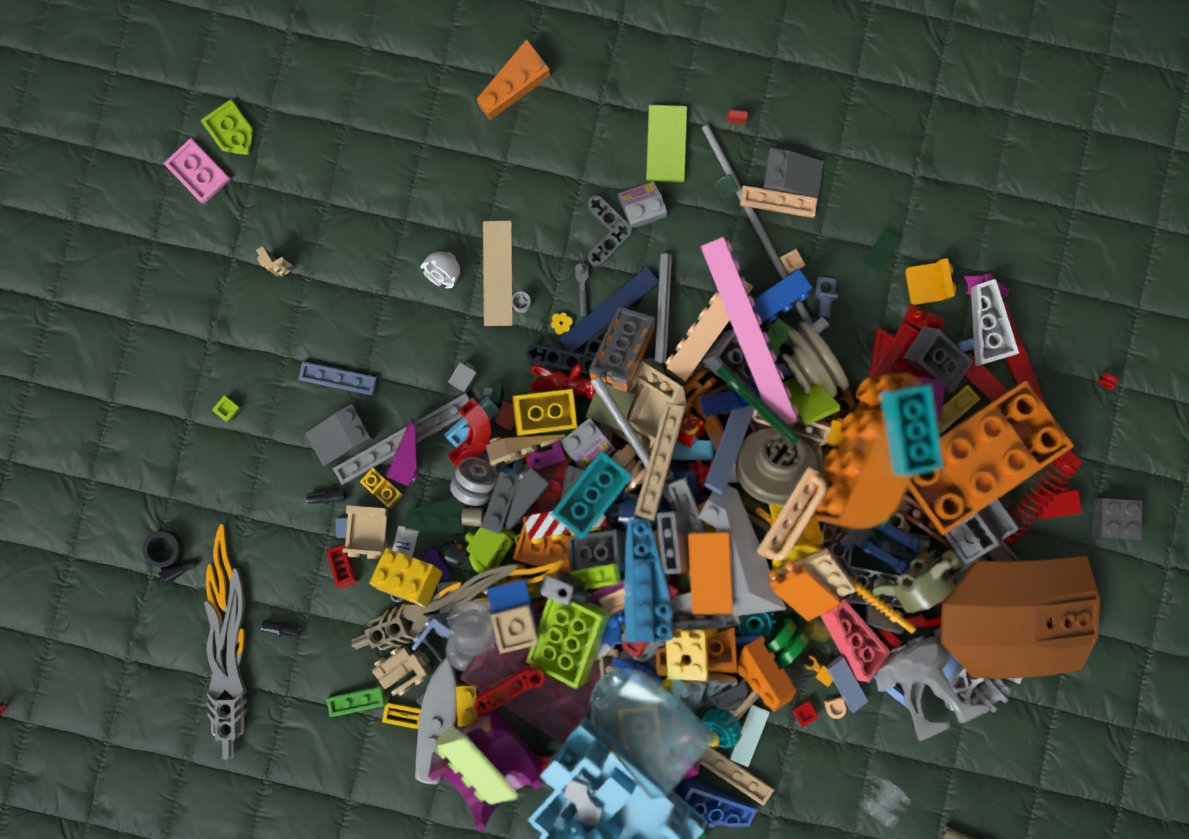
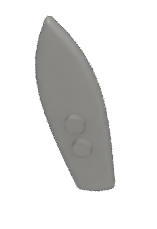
M449 656L442 661L432 675L426 688L420 712L415 779L425 784H439L441 777L432 781L428 776L432 753L438 748L433 742L450 726L455 727L456 686L458 684L455 669Z

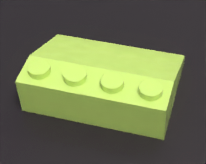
M450 726L433 742L438 747L435 751L442 759L445 757L449 759L450 763L448 765L455 773L459 771L463 775L461 780L468 787L472 785L476 789L474 794L481 801L485 799L491 804L515 799L518 796L467 737L454 727Z

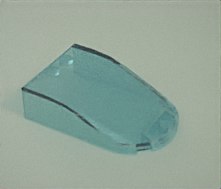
M624 668L610 671L598 681L593 689L590 703H592L590 720L594 731L651 800L666 797L716 740L707 727L682 702L639 670Z

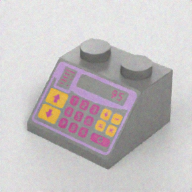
M654 181L618 193L631 229L666 217L667 211Z
M590 418L560 442L561 446L583 471L587 469L601 451L609 456L616 450Z

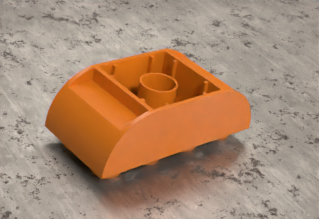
M908 373L875 375L871 378L867 377L862 381L856 393L860 403L855 413L848 414L841 424L840 434L844 435L839 448L838 450L832 449L824 460L823 469L827 471L824 478L827 484V491L811 519L851 528H867L886 520L896 510L912 475L901 476L893 474L881 392L920 384L913 376ZM817 485L816 489L814 490V492L812 493V495H811V497L809 498V500L807 501V503H806L807 506H809L810 502L812 501V499L814 498L815 494L817 493V491H818V489H819V486H818V485Z
M1024 381L939 437L943 468L913 474L907 487L941 535H944L1074 446L1028 382Z

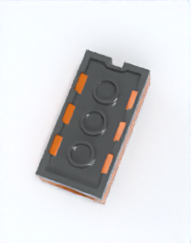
M618 306L591 364V380L600 375L605 384L607 382L611 383L613 388L628 392L655 331V318Z

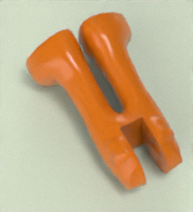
M705 367L694 373L683 385L685 396L692 389H695V392L686 400L687 408L683 419L688 413H691L693 408L691 402L708 393L717 381L713 376L704 386L698 382L708 371Z

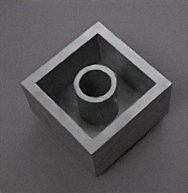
M1094 499L1093 537L1141 540L1142 501Z

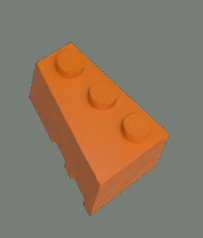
M761 636L744 647L737 662V672L760 695L764 703L775 712L790 702L797 690L783 668L779 670L773 660L776 658L773 652L769 654L763 644L765 640Z

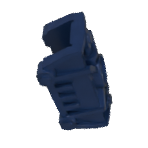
M889 521L884 525L879 523L873 529L878 531L880 538L872 537L870 532L869 536L862 540L864 543L859 547L865 553L876 556L889 564L898 573L903 574L906 569L910 568L911 562L919 552L921 541L919 538L910 537L889 524ZM883 542L890 544L891 551L889 553L882 550ZM904 547L913 554L912 556H903L897 548Z

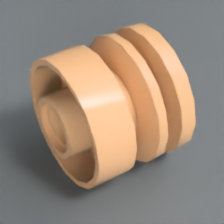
M629 443L622 451L619 449L611 458L632 475V478L627 483L629 486L625 489L624 493H630L637 489L644 481L647 471L646 467L641 466V459L638 461L634 460L637 453Z

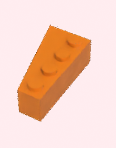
M527 39L477 98L479 107L489 120H492L550 77L549 68Z

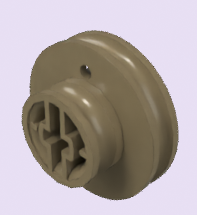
M802 321L799 323V330L790 329L788 331L789 338L794 346V354L788 356L784 353L781 355V358L791 376L806 394L811 392L810 386L812 384H817L818 386L822 385L834 397L837 395V388L841 387L845 390L849 387L847 378L821 337L807 322Z
M774 428L762 429L749 435L743 441L735 461L736 476L742 487L754 498L772 505H786L809 467L818 471L816 455L806 441L800 437L796 444L791 445Z

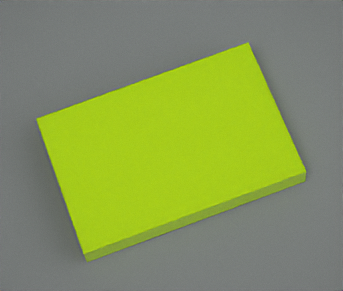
M794 378L782 383L783 387H788L791 394L789 402L791 406L795 405L799 414L798 417L805 426L840 410V405L822 385L812 384L810 386L811 392L806 394Z

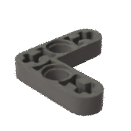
M592 196L588 200V210L610 231L588 255L590 265L600 267L630 238L632 229L603 198ZM593 201L595 203L599 201L600 208L602 210H604L605 207L607 208L605 211H603L601 216L598 215L601 213V211L597 207L594 209L592 208ZM608 213L615 216L614 222L607 223L604 220L605 215ZM621 227L622 229H624L626 227L627 235L622 234L619 237V240L621 241L618 242L617 238L612 236V234H615V236H617L620 233L619 228ZM607 240L615 242L613 249L609 250L605 247L604 244ZM601 247L608 255L605 256L603 253L600 256V262L597 260L593 262L592 255L595 254L597 256L601 252L598 248Z

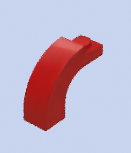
M473 397L458 409L467 420L469 431L465 440L447 455L456 467L464 458L470 456L479 458L490 440V421L485 411Z

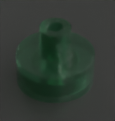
M789 608L787 610V618H791L797 626L806 621L795 609Z

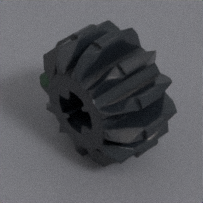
M620 494L617 495L606 509L608 522L612 528L623 526V522H619L620 502H623Z

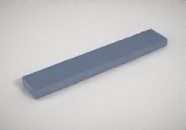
M739 394L735 400L704 484L719 495L725 492L754 408Z

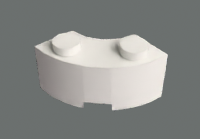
M961 665L947 679L958 698L966 704H971L970 696L974 687L984 681L983 678L971 677ZM944 700L945 707L953 711V707Z

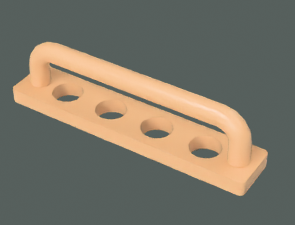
M811 467L806 470L758 548L757 553L774 560H782L789 554L827 491L826 481L822 478L823 474ZM818 485L819 489L815 494L814 498L810 502L809 506L802 515L801 519L799 520L798 524L794 528L793 532L789 536L781 551L777 552L778 548L782 544L783 540L787 536L791 527L795 523L799 514L803 510L804 506L806 505L807 501L809 500V498L811 497L812 493Z

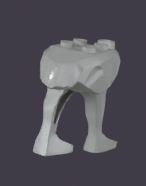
M942 627L933 631L935 637L925 638L921 636L906 642L907 644L890 650L891 654L877 671L876 682L879 691L883 692L886 689H892L896 683H901L904 690V702L911 712L919 741L951 727L949 722L933 723L924 718L920 701L925 683L931 687L936 696L947 701L953 707L960 723L967 722L992 709L990 704L974 705L963 703L951 688L942 670L950 658V652L941 643Z

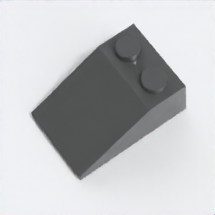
M770 148L767 153L762 189L818 199L824 161L787 150Z
M923 326L903 356L909 364L928 378L945 380L944 388L951 393L954 392L974 362L939 329Z
M734 329L722 332L701 360L716 375H718L716 371L725 364L736 376L739 375V379L755 393L758 388Z
M353 404L336 412L305 433L323 467L374 439L358 408Z
M531 468L528 471L524 469L517 477L519 482L516 486L506 527L510 530L549 486Z
M615 530L590 533L582 540L576 536H568L570 572L617 563L619 572L625 571L627 531Z

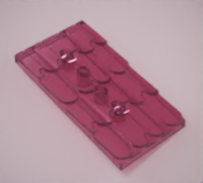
M492 626L460 679L480 692H484L529 666L530 664L526 663L531 646L500 654ZM591 668L587 682L577 689L543 672L544 679L540 687L536 688L533 686L502 705L564 744L571 732L585 718L602 690L601 674ZM532 674L531 676L536 678L538 674ZM516 679L512 682L511 686L518 689L522 686L523 682ZM497 690L494 696L501 699L505 696V692Z

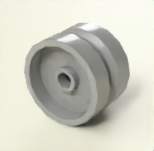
M476 457L464 458L456 468L455 475L450 484V490L459 501L473 506L484 505L489 502L493 494V489L499 477L498 471L491 463Z

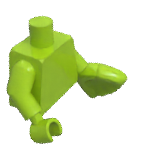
M504 526L500 534L484 528H479L476 534L471 531L468 532L465 536V542L469 543L466 550L470 553L469 560L473 569L479 574L498 567L512 544L514 543L517 546V539L520 537V534L515 535L514 531ZM490 574V575L484 576L483 578L485 579V578H487V577H489V576H491V575H494V574ZM497 580L487 588L498 586L500 583Z

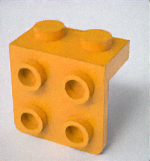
M948 258L940 259L933 264L908 267L905 270L911 304L919 305L944 301L955 296L956 285L952 282L951 277L953 268Z

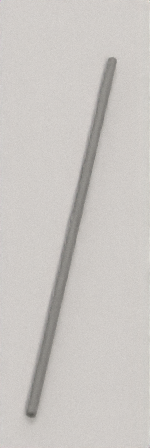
M707 124L702 127V130L740 200L742 187L710 126ZM743 206L781 279L784 280L788 277V274L752 207ZM797 300L794 304L803 321L811 326L813 321L803 302L800 303Z

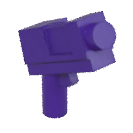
M433 546L427 548V553L423 555L426 562L443 572L438 583L440 584L443 580L450 579L451 572L447 565L441 562L438 549H434Z

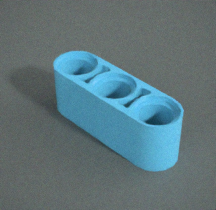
M697 440L689 448L676 441L671 460L708 461L714 459V446L711 441Z

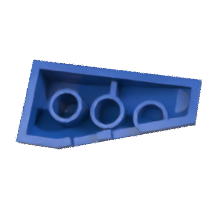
M691 778L682 780L676 791L680 798L707 820L706 825L708 827H715V825L749 827L757 812V808Z

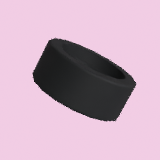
M156 531L146 538L143 545V555L146 561L156 567H167L177 563L184 551L181 538L171 531ZM159 538H168L174 545L173 555L167 560H159L154 556L153 544Z

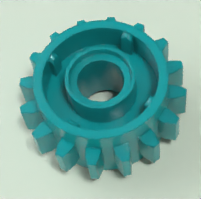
M773 611L740 615L742 622L734 626L737 627L735 633H740V636L760 634L764 640L767 636L771 637L770 631L775 630L773 623H776L775 618L772 617L774 615ZM752 619L759 620L757 625H751L749 622Z
M711 708L710 711L708 710L701 720L703 722L702 728L705 730V734L711 731L717 734L719 738V745L717 746L723 748L730 746L732 748L737 745L741 740L742 734L740 733L741 725L734 715L719 708L715 710Z

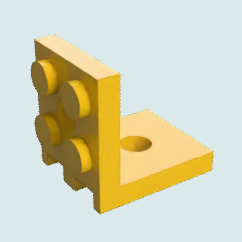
M712 627V629L672 630V640L666 641L668 679L701 681L709 679L707 638L718 631V627ZM684 654H688L691 656V664H687L684 662Z

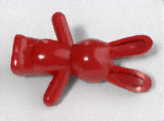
M576 364L569 376L563 371L553 372L541 365H533L531 367V372L534 375L548 379L533 381L530 384L532 391L573 389L575 407L579 404L577 395L593 399L596 391L590 382L591 377H578L582 370L581 364Z

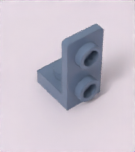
M439 613L434 618L431 616L424 624L426 627L423 633L419 631L413 639L415 644L412 649H417L432 628H435L440 636L449 638L457 627Z

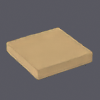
M530 604L490 615L500 654L539 644Z

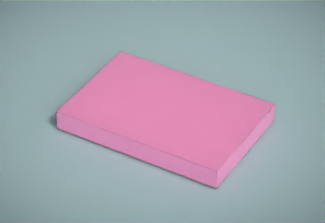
M192 138L164 162L167 168L203 205L231 180Z

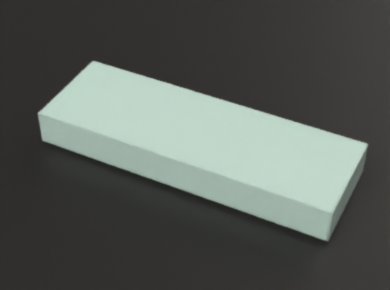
M753 704L750 706L741 728V740L734 746L730 760L747 767L749 766L769 716V711Z

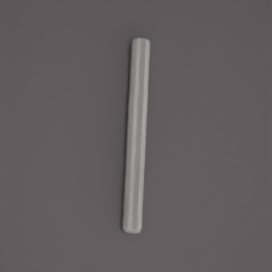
M663 253L660 256L655 362L659 364H664L667 359L672 256L668 253Z

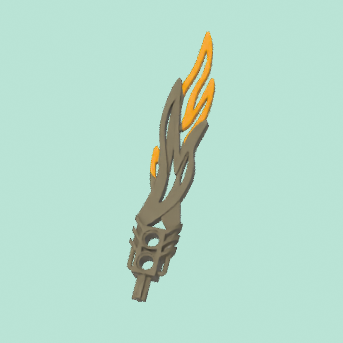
M562 559L528 569H516L519 567L518 563L498 566L479 573L463 585L462 582H457L445 588L430 600L427 608L415 603L406 602L401 608L399 606L394 607L392 612H390V609L386 610L382 616L369 621V628L365 630V634L351 639L352 647L357 650L370 644L371 648L378 646L380 650H386L393 646H404V643L413 642L412 639L415 638L419 631L423 633L426 629L424 624L431 616L434 618L437 615L427 614V612L438 610L461 600L449 612L440 614L446 618L452 614L467 611L458 616L446 618L452 624H456L475 611L491 609L489 598L470 599L481 591L487 594V587L497 580L503 579L506 576L533 574L551 569L545 573L547 574L558 570L566 560ZM490 574H494V575H491V576H489V577H487V578H485V579H483V580H481V581H479V582H477V583L471 585L473 582H475L476 580H478V579H480V578H482V577H484V576H487V575H490ZM545 574L534 578L511 580L500 585L525 579L526 583H534L543 580ZM534 586L528 587L529 593L534 589ZM450 591L449 595L440 598L446 592ZM407 619L414 621L412 627H410ZM394 623L400 626V631L394 629ZM377 630L382 632L383 638L377 636Z

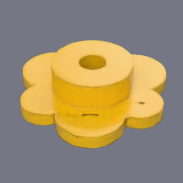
M566 313L554 314L551 327L555 329L557 334H562L564 331L568 332L570 330L569 326L572 325L573 321L570 317H567Z

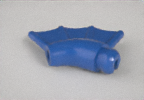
M624 611L610 616L600 643L601 645L606 643L611 648L616 643H622L621 625L625 623Z

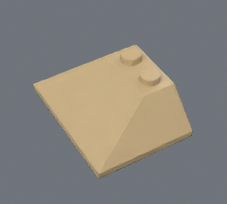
M642 361L628 392L635 394L636 397L627 420L651 456L666 402L685 406V410L687 405L683 386ZM612 428L614 433L630 443L623 431Z

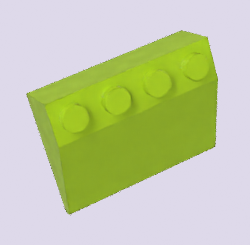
M548 598L538 626L539 644L531 646L526 663L539 665L543 672L577 689L587 682L612 612L590 602L586 605L580 602L565 605Z

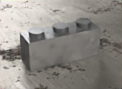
M686 510L658 513L657 522L663 573L671 574L690 571Z

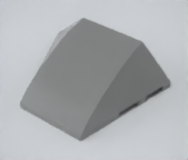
M709 673L707 681L673 679L669 691L672 718L674 719L682 710L693 715L696 714L698 708L703 706L706 708L713 707L714 705L709 698L736 687L737 679L719 673Z

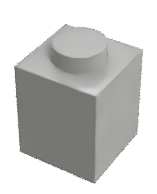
M467 362L465 365L459 363L448 383L467 393L478 375L475 372L476 368Z

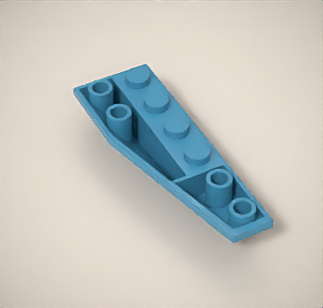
M628 519L624 576L626 642L672 640L671 599L649 519Z

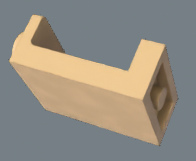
M348 505L346 507V513H348L346 543L343 552L348 553L349 557H360V554H367V558L379 559V555H382L385 550L389 508Z

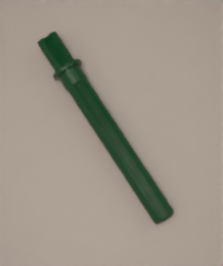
M725 364L716 371L728 383V387L731 386L791 445L799 441L800 436L739 379V375L736 376Z

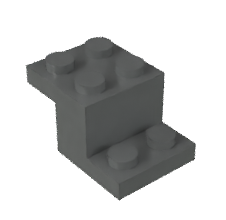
M997 498L944 535L965 565L1000 545L1002 539L1019 530V526L999 498Z

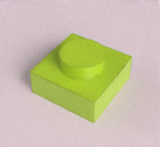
M224 395L212 411L226 422H229L241 407Z

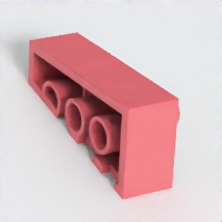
M840 599V605L821 614V617L855 679L870 682L891 652L846 600Z

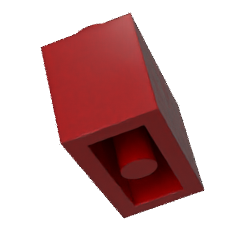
M1065 487L1062 490L1058 489L1059 495H1052L1053 501H1047L1048 507L1042 506L1043 513L1037 512L1038 519L1082 513L1078 490H1071L1070 487ZM1039 491L1042 496L1052 500L1046 491ZM1033 496L1040 504L1047 505L1040 496ZM1034 502L1035 509L1038 511H1042L1041 508Z

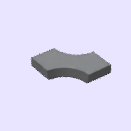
M573 777L566 786L564 797L570 799L577 807L579 813L578 820L598 826L603 805L596 802L591 796L589 782Z

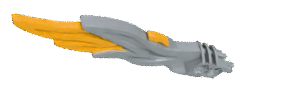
M220 524L216 533L213 551L214 563L219 578V589L213 565L209 564L206 571L208 601H205L204 605L210 623L207 656L213 672L210 687L207 690V696L210 699L207 701V705L210 709L208 710V717L211 720V733L215 736V741L222 740V759H233L234 740L244 733V716L247 713V708L244 710V706L247 703V698L244 700L247 689L243 683L239 668L245 643L244 628L241 629L245 611V595L241 573L238 568H232L229 560L225 525ZM220 545L223 562L230 580V593L228 603L226 597V580L219 558ZM212 586L220 608L226 612L224 623L213 596ZM215 640H216V647H217V655H216V652H215ZM226 642H227L226 663H227V671H228V674H227V672H226V669H225L224 664H223V659H222V650H224V648H225V646H226ZM226 690L233 698L220 699V696ZM225 704L230 706V714L224 711ZM225 724L230 725L231 733L225 731Z

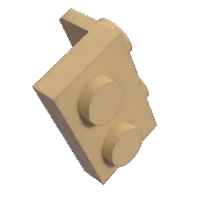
M263 246L256 250L259 255L257 259L262 267L265 266L268 271L277 277L288 274L293 267L292 263L284 257L276 260L274 255Z

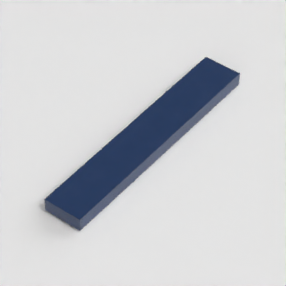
M648 268L644 269L559 338L560 342L569 352H575L612 321L618 306L628 309L655 287L659 281Z

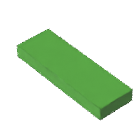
M383 686L326 698L330 717L387 705Z

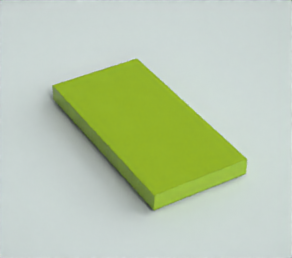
M649 105L646 181L684 182L687 106Z

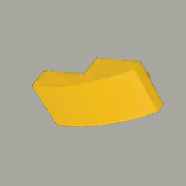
M373 467L360 481L362 485L390 509L403 496L393 484Z

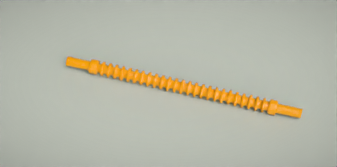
M758 506L754 513L770 524V526H773L772 516ZM848 575L854 583L858 595H862V598H866L867 602H871L872 606L875 605L876 609H881V613L885 612V616H889L892 622L899 623L910 633L916 630L913 624L901 616V612L897 609L893 610V606L889 607V603H884V599L880 600V596H875L874 593L870 592V589H866L865 585L862 586V583H858L856 578L852 579L853 576Z

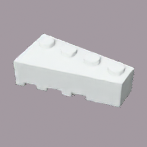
M996 279L972 287L975 367L1019 354Z

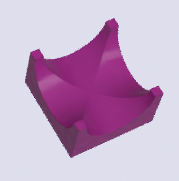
M495 709L487 714H482L460 731L514 791L525 785H532L536 790L543 786V778L541 777L543 762ZM434 751L431 757L428 776L432 781L442 777L453 784L466 800L474 817L475 828L479 832L483 831L492 813L501 802L489 804L485 799L481 801L474 794L476 789L472 785L468 787L461 780L463 775L459 771L455 773L448 765L450 763L447 757L442 759Z

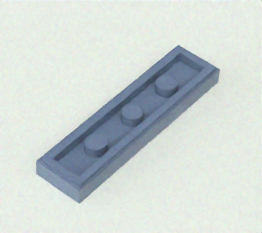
M302 361L298 380L374 396L378 377Z

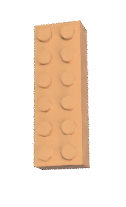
M746 282L747 288L744 290L746 295H748L753 286ZM716 292L709 302L710 308L705 307L699 315L698 320L700 322L698 324L693 323L686 335L689 337L687 340L683 338L675 349L678 351L675 356L671 354L665 362V372L681 384L686 382L730 320L719 292Z

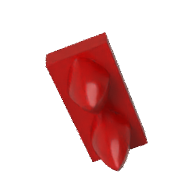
M910 304L902 322L920 331L923 326L941 331L946 319Z

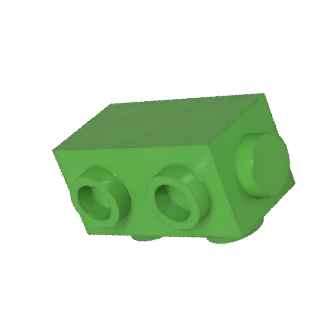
M779 318L775 322L773 321L765 328L769 339L767 347L769 351L773 350L776 358L781 353L779 350L781 345H787L790 341L788 331L792 329Z

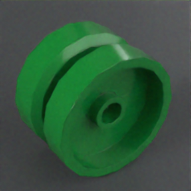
M789 617L782 621L771 632L772 636H768L763 643L769 654L771 652L775 654L776 658H774V661L781 668L790 664L802 652L810 640V636L804 630L796 631L797 624Z

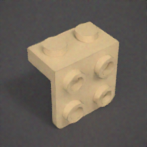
M418 650L407 658L416 675L396 687L392 691L393 695L396 693L402 695L413 687L412 683L415 682L418 685L429 676L428 672L432 668L428 663L430 660L425 652Z

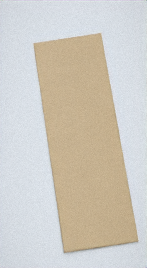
M483 221L484 326H512L511 221Z

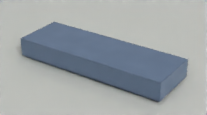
M839 656L825 667L851 712H856L868 702L842 656Z

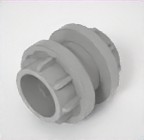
M983 678L984 682L979 686L976 685L972 690L970 699L975 705L990 704L992 707L991 711L994 713L998 710L994 704L1000 699L1004 703L1009 701L1007 696L1011 693V690L1002 679Z

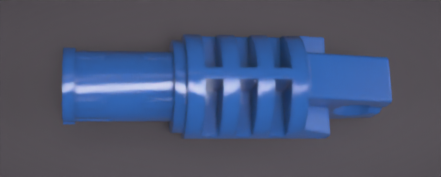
M616 657L613 658L611 664L620 668L619 674L638 683L645 682L655 688H659L662 684V677L650 672L646 666L627 657L624 661Z

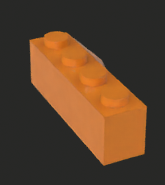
M734 628L714 633L707 638L708 672L737 673ZM666 647L656 650V670L658 676L668 675ZM684 654V662L687 664H691V656L688 654Z

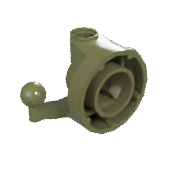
M947 551L943 555V561L936 564L929 554L919 553L911 562L910 568L906 569L900 576L898 582L889 583L884 577L877 578L874 581L873 593L875 595L897 596L906 612H916L932 606L955 590L956 585L951 576L942 573L945 569L958 564L959 556L955 551Z

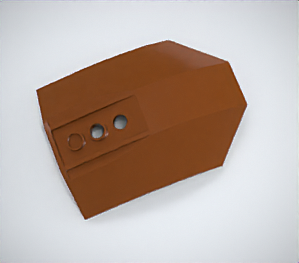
M1087 556L1025 561H975L956 585L955 590L942 603L941 643L973 678H1026L1081 671L1098 639L1100 597ZM1052 618L1053 623L1047 628V620Z

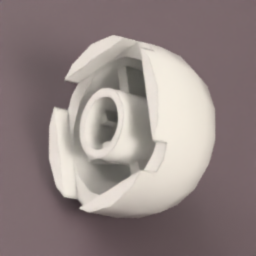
M434 252L421 265V269L423 267L425 269L424 275L438 286L441 283L447 285L445 287L447 289L452 288L460 276V266L456 257L450 252Z

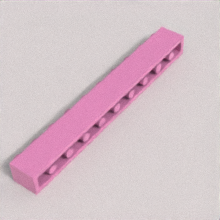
M722 237L701 246L762 401L787 425L797 422L796 416H799L795 405L791 406L789 402L791 394L788 387H783L781 382L784 379L780 368L776 369L774 364L777 361L773 350L769 351L767 343H769L766 332L762 333L759 325H762L758 313L754 315L752 307L755 305L751 295H746L744 289L747 288L744 278H740L737 270H740L736 258L732 260L730 255L732 247L729 240L725 241Z

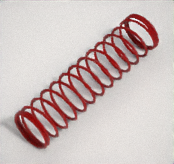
M1061 456L1055 459L1072 476L1063 473L1053 464H1050L1067 482L1058 479L1048 470H1045L1062 488L1053 485L1046 478L1040 476L1042 480L1053 487L1057 494L1048 491L1040 483L1035 482L1037 486L1049 494L1052 500L1045 498L1030 487V490L1040 496L1047 505L1040 504L1032 496L1025 493L1042 511L1032 508L1026 501L1020 499L1024 505L1033 510L1037 517L1029 515L1020 506L1015 505L1018 510L1030 518L1032 523L1023 520L1017 513L1011 510V514L1021 520L1027 528L1019 526L1022 534L1013 533L1017 540L1011 534L1003 540L1009 544L1016 545L1015 543L1019 541L1018 536H1023L1022 530H1028L1027 524H1033L1032 518L1038 519L1037 512L1043 513L1042 506L1048 507L1047 501H1053L1052 495H1059L1057 489H1064L1062 483H1069L1067 477L1073 478V473L1077 474L1078 469L1068 460Z

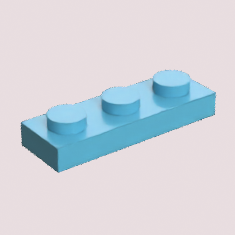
M487 396L478 403L487 414L489 421L500 412ZM463 417L444 434L455 447L460 445L468 435L469 425L467 420Z

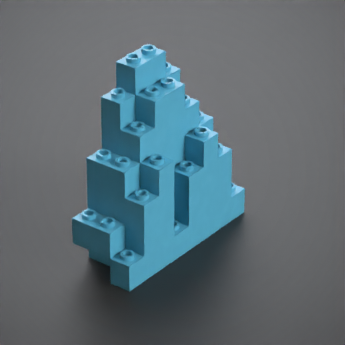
M586 717L571 732L567 741L552 756L541 777L552 787L539 800L528 820L534 828L539 830L535 839H554V833L574 822H580L587 833L598 827L605 839H697L704 832L707 820ZM573 777L589 782L591 796L596 802L603 805L598 826L578 820L579 813L577 807L570 799L564 797L566 786Z

